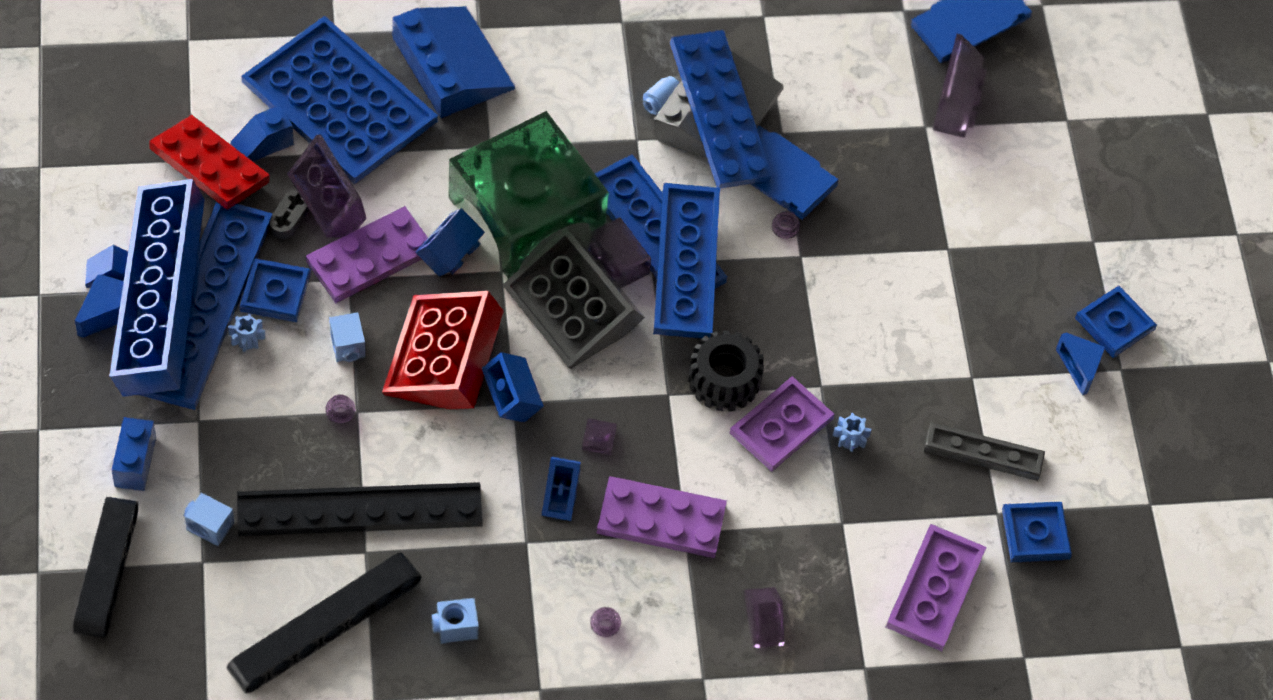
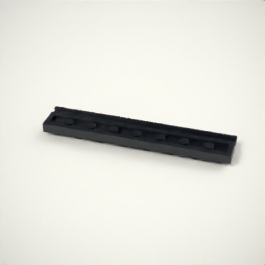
M480 482L239 491L237 492L238 536L482 527Z

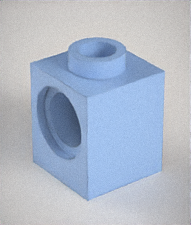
M358 312L329 317L330 335L336 362H352L365 357V340Z
M203 493L199 495L196 501L192 500L184 512L187 531L216 546H219L234 524L233 509Z
M474 598L437 602V614H432L433 632L440 634L441 644L478 639V620ZM451 618H457L462 622H460L459 624H451L448 622V620Z

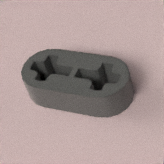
M295 189L285 194L270 220V232L275 238L284 240L291 238L295 234L310 209L309 196L306 192ZM298 201H301L302 205L297 204L292 211V203L296 204ZM287 219L288 226L283 225L281 228H278V224L282 225Z

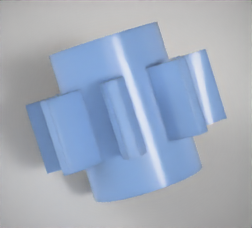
M250 313L241 317L236 316L235 326H228L229 335L232 336L231 345L236 346L238 344L243 352L252 348L258 349V341L265 339L262 320H255L251 317Z
M851 413L845 419L839 417L838 426L834 428L833 432L834 437H839L838 447L843 446L850 449V452H853L858 446L865 448L866 438H869L871 434V429L865 428L866 418L861 419L855 416L854 413Z

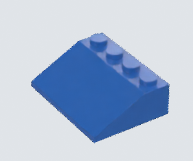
M466 6L416 8L392 17V38L440 118L515 90L514 83Z

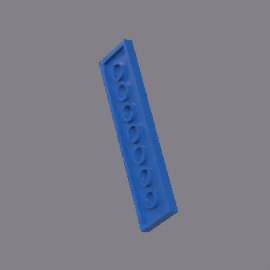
M216 202L198 247L180 389L140 394L141 396L192 410L196 409L228 331V326L231 324L244 292L254 258L257 259L270 228L272 213L239 204L226 210Z

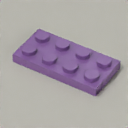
M406 206L306 255V262L336 304L422 260L415 252L428 237Z
M609 476L597 534L715 558L727 500Z
M930 523L889 616L886 628L943 651L986 547Z

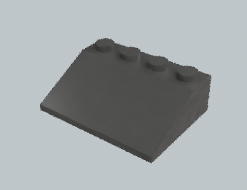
M731 50L757 128L784 89V86ZM681 80L654 118L658 141L707 157Z
M568 228L562 230L502 285L570 369L623 338L645 318L582 240Z

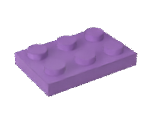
M792 376L730 428V434L772 472L829 424L834 418V413Z

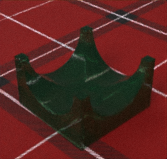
M547 111L449 159L448 198L453 205L466 199L479 212L495 240L502 261V271L508 279L520 269L527 255L552 233L577 223L589 224L590 229L595 235L605 230L609 192Z

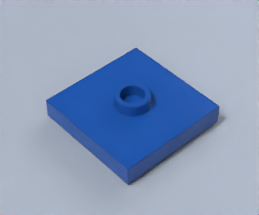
M254 258L240 303V312L298 322L311 276V269Z
M1119 285L1077 312L1075 319L1101 346L1105 347V351L1112 358L1149 335L1157 327V324Z
M1062 501L1003 504L1002 514L1011 562L1070 560L1072 553Z

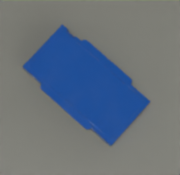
M940 0L931 5V10L913 18L911 26L938 61L943 63L1029 19L1032 11L1023 0Z
M758 125L757 131L772 173V178L770 181L751 185L803 220L838 186V179L821 168L819 161L776 132L770 133Z

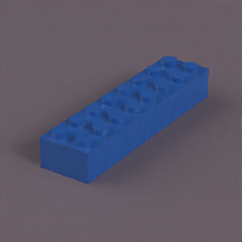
M193 179L138 186L109 376L123 397L180 389L205 202Z

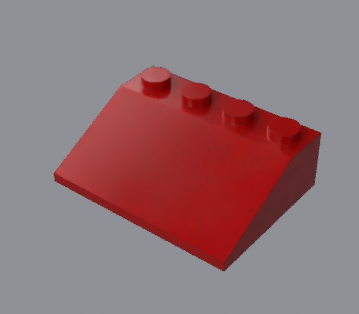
M489 291L413 295L382 393L385 396L444 409H474L484 378L482 367L489 362L504 312Z

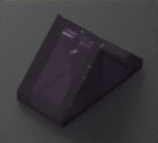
M775 587L745 590L744 595L753 648L784 645L783 601Z

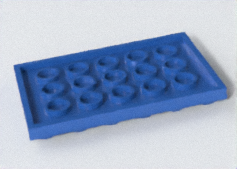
M323 16L241 76L242 83L269 108L281 105L293 125V129L354 184L438 122V115L326 16Z

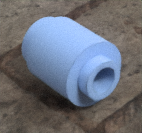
M671 76L662 78L643 94L644 108L650 114L657 115L680 82Z

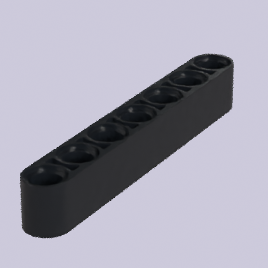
M396 553L235 656L228 663L226 669L245 694L252 693L412 590L421 581L422 576L404 553Z

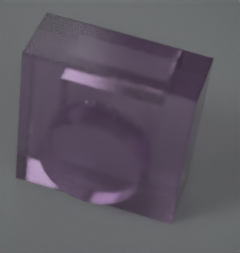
M588 418L582 450L611 455L617 424Z

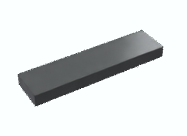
M930 422L923 450L926 453L1036 481L1040 478L1045 451L932 422Z

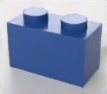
M460 208L450 213L415 253L439 277L448 272L452 275L464 264L461 259L466 254H472L480 246L481 243L478 240L485 231Z
M501 352L482 367L500 418L525 422L544 407L525 357Z
M123 417L111 469L114 487L145 491L156 443L154 421Z

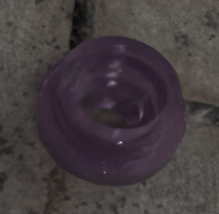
M788 211L779 213L772 221V231L776 236L783 239L795 237L800 230L798 218L795 214Z
M335 395L326 404V415L334 423H346L355 415V404L346 395ZM342 408L345 412L339 413L336 410Z
M602 607L592 614L590 620L591 629L600 637L614 636L620 630L621 617L614 609ZM606 620L609 621L611 625L607 627L602 626L600 622Z

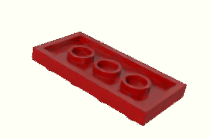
M190 115L149 141L150 150L187 179H193L198 188L226 210L269 183L270 175L193 115Z

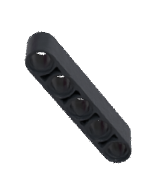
M108 496L105 499L74 616V634L106 638L108 635L137 521L138 501Z

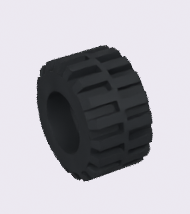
M723 330V334L719 335L716 331L711 333L710 338L707 336L703 337L700 344H696L694 347L688 382H690L691 392H696L695 398L699 402L704 400L705 406L711 408L713 405L717 407V411H723V408L735 411L736 406L742 409L747 406V401L752 402L755 399L756 394L760 390L764 371L763 354H759L760 348L758 345L752 346L753 340L749 337L742 338V333L736 332L735 335H732L730 331ZM718 365H728L738 370L740 374L734 377H724L715 373L712 368Z

